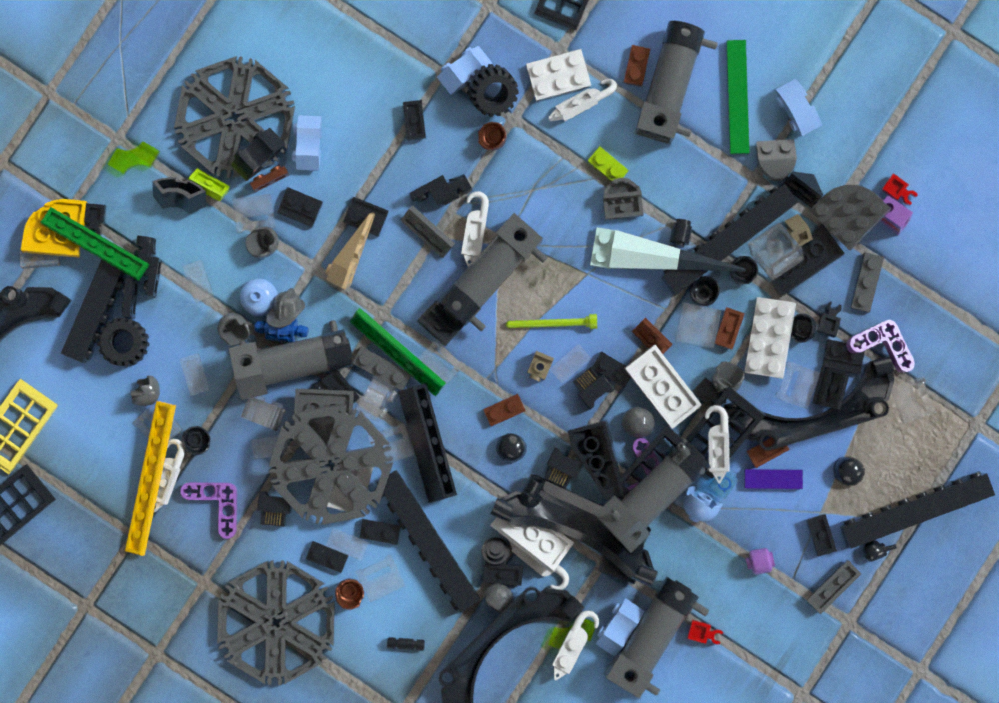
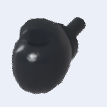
M873 540L866 543L863 553L867 561L873 562L887 556V551L897 547L896 544L885 546L884 543Z

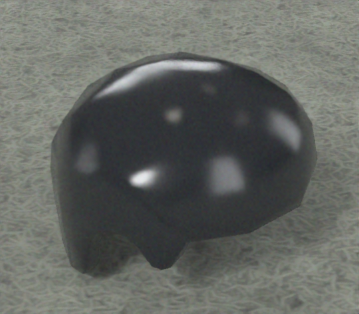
M739 256L731 262L732 265L746 269L744 272L729 271L730 277L737 284H750L757 277L759 270L757 262L750 256Z
M701 276L692 283L690 297L698 306H710L718 299L720 286L714 278Z
M805 313L795 315L791 337L797 343L808 342L813 339L817 333L816 321Z
M191 426L183 432L181 442L187 453L201 455L210 448L211 438L204 428Z
M507 433L497 441L496 452L502 460L514 463L523 459L527 452V444L521 436Z
M841 457L835 462L833 467L834 477L843 485L855 486L863 480L865 475L864 465L854 457Z

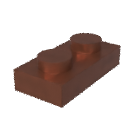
M636 45L631 46L623 83L642 87L650 54L649 48Z
M276 166L270 170L271 173L265 176L261 174L253 178V182L250 183L253 190L258 192L289 176L285 166Z
M726 307L714 344L732 350L745 313Z
M646 317L631 331L648 348L656 345L662 354L673 345Z
M518 394L483 409L491 427L526 411Z
M767 439L763 442V445L765 447L771 446L772 439ZM757 445L747 450L746 453L754 467L758 468L790 449L788 446H783L773 450H762Z

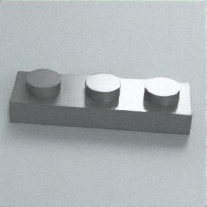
M411 206L400 220L442 258L455 245L450 238L414 206Z
M867 252L864 253L850 308L867 313L870 312L884 257Z
M362 346L352 362L400 390H404L411 377L405 370Z
M846 560L806 601L819 614H822L861 573L849 560Z

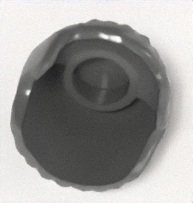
M268 227L255 228L245 239L247 251L255 258L269 257L275 253L279 243L277 233Z
M236 313L224 315L217 325L220 338L229 346L239 345L241 341L248 339L250 334L246 320L243 316Z
M724 361L714 370L712 383L715 389L721 393L728 386L737 391L742 385L745 375L737 365Z
M148 375L145 379H138L137 384H139V387L131 391L132 403L134 405H153L160 396V386L157 379L152 375Z
M640 407L629 409L621 420L624 431L635 438L649 436L655 426L653 414L647 409Z
M492 584L483 593L486 604L499 613L504 611L513 602L511 590L503 584Z

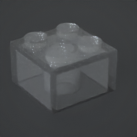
M780 222L748 243L750 255L772 281L804 260L802 247Z
M682 303L674 342L713 349L721 310Z
M374 376L357 406V411L360 410L364 415L375 421L383 420L388 412V409H386L388 403H393L398 394L395 392L397 388Z

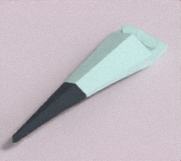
M598 227L596 229L590 266L608 269L746 271L745 268L621 231Z

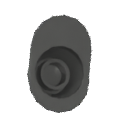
M293 288L277 294L274 300V307L266 316L267 323L276 328L290 325L304 310L305 302L299 298Z

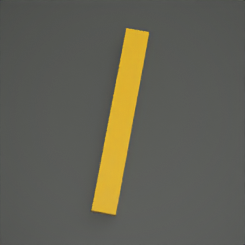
M156 401L125 548L126 552L140 556L145 555L176 409V405Z

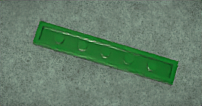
M727 40L730 155L749 154L746 40Z
M50 207L40 222L41 225L137 281L141 279L149 267L147 262Z
M361 308L356 310L350 323L421 385L427 384L428 391L436 397L446 382Z

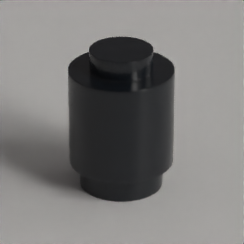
M676 219L670 242L673 243L674 247L684 248L685 245H689L692 231L691 221Z

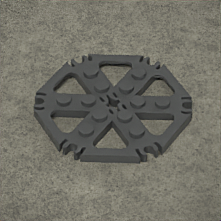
M235 56L195 70L200 75L199 78L196 74H191L195 78V82L192 84L187 81L184 82L190 88L189 90L182 85L174 129H177L175 131L176 135L184 134V138L178 140L179 144H185L181 146L214 175L216 168H218L216 172L218 177L221 176L223 170H226L227 178L229 179L232 176V171H234L233 179L241 176L231 166L235 159V153L239 151L241 137L252 143L255 140L253 137L260 130L265 131L255 121L277 113H283L285 115V122L280 139L286 144L284 147L288 149L296 107L288 108V106L294 105L295 102L294 100L286 101V97L291 95V92L285 91L289 89L258 61L255 60L253 66L252 58H249L248 64H242V56L239 58ZM226 69L233 71L228 98L208 82L210 75ZM255 75L263 76L275 87L274 93L249 101L252 80ZM192 97L198 98L215 113L190 123L185 119L188 101ZM232 113L241 115L237 118V122L229 120L232 117ZM222 133L215 161H209L196 150L195 145L198 141ZM274 157L273 160L278 162L279 159L277 157ZM269 159L262 167L266 168L275 163Z
M341 404L299 411L292 415L295 424L285 421V427L282 425L269 467L276 466L269 469V473L275 472L277 474L276 478L271 479V483L277 484L272 486L302 519L305 512H307L305 517L307 521L311 515H315L317 518L316 524L319 523L321 517H323L321 523L323 525L365 517V514L368 515L370 511L366 506L370 504L376 508V501L378 504L380 503L393 462H391L393 456L387 457L385 455L386 451H391V446H385L390 444L360 410L358 416L355 417L357 408H354L353 412L348 414L346 412L347 405L342 407L341 412L339 411ZM328 415L335 419L328 444L308 424L310 419ZM355 426H362L375 440L374 446L346 451ZM292 438L311 458L283 463L280 456L285 441ZM329 460H332V463H337L333 469L330 466H325ZM372 467L380 468L381 476L376 490L370 492L351 471ZM316 478L309 501L306 504H300L287 490V485L291 482ZM334 485L352 502L353 509L351 511L330 514L327 511V505Z
M271 560L269 569L268 561L230 581L229 583L235 588L226 585L225 588L230 591V595H220L226 602L218 599L217 644L225 641V643L219 646V649L226 647L229 650L224 658L233 655V658L227 660V662L266 684L265 679L268 676V685L272 684L273 677L278 678V685H281L283 682L282 676H284V684L324 663L318 656L326 660L327 656L322 653L323 649H328L329 651L333 649L326 642L334 646L335 600L327 604V601L333 598V595L330 597L324 596V591L329 589L328 586L320 590L319 587L326 583L287 561L285 569L284 560H281L279 568L275 567L274 560ZM259 574H265L267 576V604L245 592L243 584ZM290 574H295L310 583L312 590L287 605V578ZM230 608H234L256 623L234 635H230L226 630L227 611ZM323 609L327 614L326 634L318 636L297 622L315 611ZM273 617L276 619L285 617L279 623L280 627L274 625L268 628L267 626L273 622ZM266 639L265 668L258 670L243 661L241 655L244 651ZM286 640L310 654L309 662L294 670H288L285 665Z

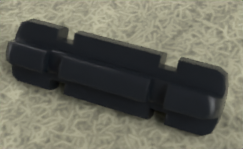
M388 637L387 648L395 649V647H398L400 650L416 649V651H424L425 640L417 639V641H414V639L399 638L397 640L396 637Z

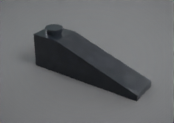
M603 420L568 430L573 451L583 463V466L594 480L606 501L610 500L613 496L617 498L625 496L608 421Z

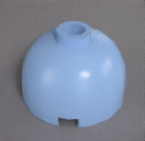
M257 278L250 280L241 289V306L252 316H265L274 307V300L278 294L272 283L265 279Z
M690 486L683 498V508L689 515V519L694 522L711 521L719 513L723 504H719L720 499L705 489H702L700 492L696 490L697 487Z

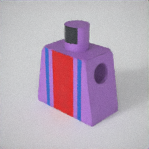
M887 196L883 201L891 208V212H888L880 221L899 235L910 222L913 212L890 196Z

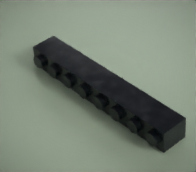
M785 184L781 187L776 185L769 191L771 195L767 198L763 196L754 202L756 206L751 210L748 207L739 214L740 218L734 221L732 219L724 225L725 230L721 233L718 231L714 232L708 237L710 239L709 242L705 245L701 242L693 248L694 253L722 261L798 203L797 199ZM666 269L663 271L665 275L661 279L676 296L709 270Z
M395 470L390 473L382 497L385 496L389 501L387 506L392 514L396 512L399 519L397 522L403 530L406 528L410 535L407 537L412 545L417 544L420 551L418 554L423 562L428 561L430 564L429 571L434 578L438 577L441 581L439 586L445 595L448 593L452 598L450 600L452 607L455 611L459 609L462 613L480 601L481 598L399 472Z
M977 471L969 474L970 478L968 479L958 478L951 481L952 485L945 487L942 484L934 487L933 492L927 493L923 491L915 494L916 498L914 499L904 498L897 501L898 505L891 507L888 504L880 507L879 512L873 513L869 511L861 514L862 518L860 519L850 518L843 521L844 525L839 527L847 548H855L995 496L988 474Z

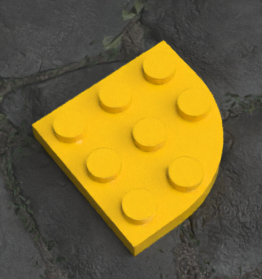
M71 199L53 200L45 203L43 207L33 212L24 228L21 245L22 253L80 258L81 247L41 225L40 222L50 207L84 226L87 201Z

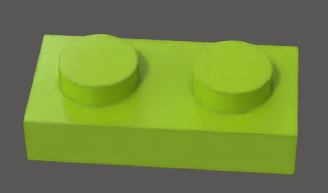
M600 146L587 161L610 181L624 178L629 172L626 167Z
M198 168L188 178V180L201 186L206 191V195L219 202L230 189L229 185Z

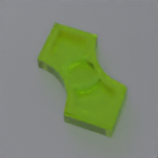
M144 141L132 150L116 148L107 165L125 175L129 169L135 166L143 165L151 168L160 151Z
M585 618L581 628L587 633V641H591L596 629L594 628L595 622ZM572 625L564 628L554 626L548 645L560 650Z

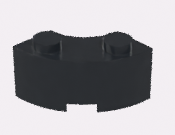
M271 128L264 132L260 130L253 137L255 140L244 150L240 149L234 155L235 159L231 166L245 181H248L263 169L262 165L270 158L273 160L286 145Z
M167 177L152 181L153 197L162 209L178 207L191 214L206 207V191L190 180L185 182L176 180V177Z

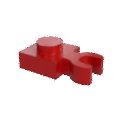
M894 173L881 189L896 201L901 197L904 204L908 206L912 204L908 200V195H912L915 198L918 196L915 191H908L906 188L909 184Z
M692 619L687 639L705 644L707 639H710L714 644H720L721 642L715 640L714 636L717 633L723 634V631L720 629L711 631L710 624Z

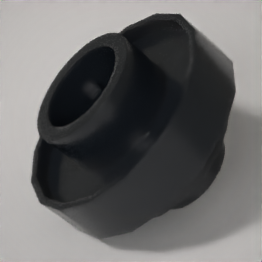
M489 538L482 545V558L485 563L491 566H500L509 558V545L501 538Z

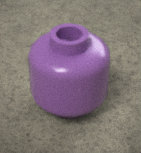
M767 548L751 550L749 552L750 558H746L748 570L752 569L755 575L770 573L772 567H775L772 551L769 552Z

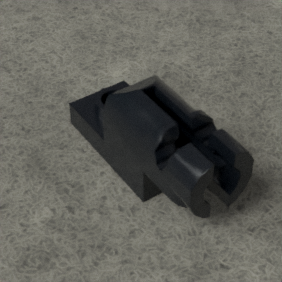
M464 174L449 179V182L442 175L409 194L413 202L418 201L419 203L427 199L428 194L431 193L437 206H445L459 198L457 190L462 191L465 195L473 189Z
M137 235L136 245L142 247V250H135L134 255L149 264V267L143 274V276L148 277V280L144 281L143 290L146 291L145 295L156 297L162 259L153 257L156 255V239Z

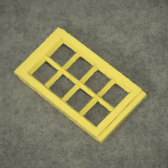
M22 379L16 383L0 406V419L12 427L6 437L0 434V440L2 441L0 450L6 443L17 451L11 461L0 455V469L7 474L14 470L58 407V404ZM19 392L31 399L25 410L13 402ZM34 402L46 410L40 420L28 413ZM9 406L22 413L15 424L3 416ZM24 416L36 423L30 434L18 426ZM14 430L27 437L20 448L8 440Z

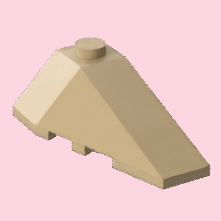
M370 213L332 264H328L325 272L328 275L326 280L343 289L351 286L375 217L374 213Z

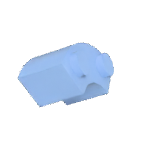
M479 46L473 49L471 47L467 48L461 54V58L452 64L447 63L440 69L442 72L437 78L450 95L466 86L465 83L470 80L469 77L475 75L474 71L476 69L478 71L481 70L480 66L488 67V64H493Z
M796 78L776 89L778 95L776 101L787 112L793 131H798L801 136H804L822 126L814 105L810 106L805 98L807 93Z
M298 116V122L294 123V135H297L296 150H293L292 160L296 162V170L319 171L322 117Z
M626 598L621 604L617 603L612 610L613 616L606 627L602 626L598 631L597 636L599 638L596 645L611 655L616 656L638 625L645 611Z

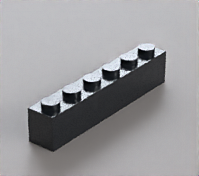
M101 260L60 354L82 363H86L87 360L90 361L94 350H92L94 343H97L100 339L97 338L98 334H101L100 329L108 321L109 315L107 313L110 307L113 308L115 305L117 290H121L124 284V272Z
M427 384L398 391L428 503L456 496L457 492Z

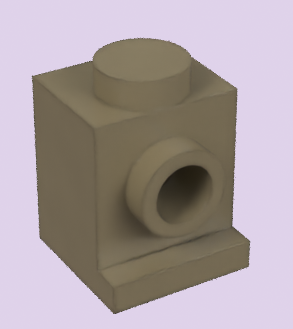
M799 214L785 220L787 228L785 232L788 238L792 239L795 248L813 240L809 226Z
M536 351L527 372L530 374L529 378L539 382L541 379L545 380L554 358ZM539 363L544 366L541 371L536 368V365Z

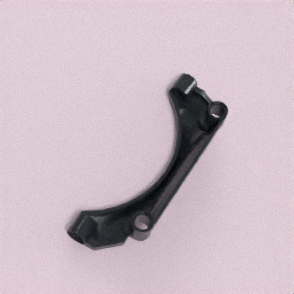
M13 286L4 287L0 292V342L7 335L25 324L45 318L60 317L72 300L52 287H27L24 292ZM14 290L16 296L13 300H10L8 294Z
M890 356L868 362L861 379L851 393L843 400L840 410L831 408L820 414L804 418H784L763 412L765 416L746 439L749 441L757 440V444L762 450H773L886 416L889 412V405L886 401L890 398L895 380L893 375L894 366ZM732 402L723 405V408L730 417L738 409ZM877 403L883 407L880 414H877L874 409ZM741 410L734 420L746 428L753 419ZM730 423L731 429L739 434L742 433L740 429ZM766 436L772 439V444L769 447L763 445V439Z
M531 474L522 493L515 491L500 499L497 498L490 513L511 524L542 527L570 536L604 555L629 578L649 587L653 585L658 571L654 570L649 552L643 549L647 538L630 553L595 515L603 505L552 483L539 475ZM647 526L646 529L650 533L651 528Z
M528 586L460 654L441 670L439 683L443 686L441 689L442 702L474 703L475 681L484 658L493 646L511 631L523 625L542 620L571 622L585 607L567 590L544 588L540 592L538 588ZM534 590L537 593V597L535 600H528L526 593ZM450 673L453 676V680L445 682L442 679V675Z

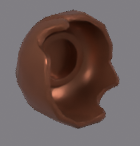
M491 121L486 123L478 131V143L486 150H498L506 142V130L498 122Z
M351 578L341 581L335 589L337 603L343 609L352 610L358 608L364 598L362 584L356 579Z

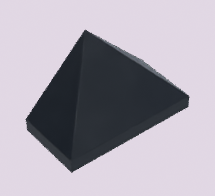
M793 171L781 185L785 184L794 196L810 208L823 196L814 174Z

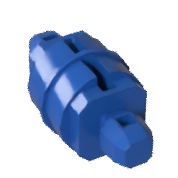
M297 319L290 325L281 328L272 327L267 321H258L254 325V330L257 333H265L266 340L278 341L279 343L295 342L297 337L305 338L309 334V328L303 325L298 326Z

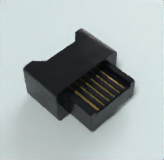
M592 367L573 381V384L581 392L578 394V397L589 410L594 407V402L605 392L611 393L615 390L604 375L599 377Z
M554 447L547 462L550 468L545 479L566 489L571 478H577L583 463L580 459L574 461L562 455L560 449Z
M259 491L257 511H262L260 524L285 527L286 514L291 513L292 507L283 497L270 496L266 491Z

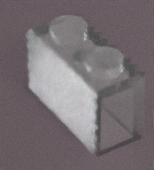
M263 396L248 398L241 418L278 431L286 413V410L283 409V404L272 401V404L265 402L266 398Z

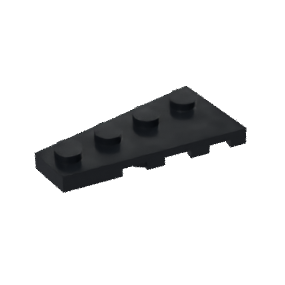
M823 224L812 235L813 240L805 243L770 281L781 298L844 256L845 253Z

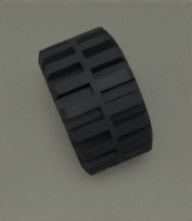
M488 64V67L480 66L481 70L478 71L476 69L474 71L475 75L469 77L471 82H467L469 89L467 94L470 101L478 111L484 115L488 114L489 117H493L494 114L497 117L501 116V112L506 114L509 107L511 109L514 107L513 102H517L518 98L516 95L519 94V90L516 88L518 87L517 82L500 65L496 64L495 67L493 64ZM501 83L500 92L492 98L484 97L485 89L490 84Z
M115 318L113 321H108L107 325L100 329L102 332L98 334L97 338L100 339L97 342V346L100 347V354L109 363L128 367L137 364L138 361H142L143 355L147 354L148 351L146 349L147 346L149 347L147 339H149V336L140 323L127 318ZM121 331H128L133 337V346L127 353H118L114 348V339Z

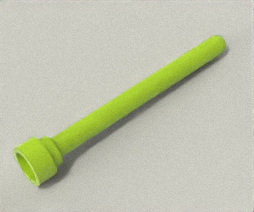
M589 314L586 318L507 321L505 325L507 328L586 326V328L597 329V314Z

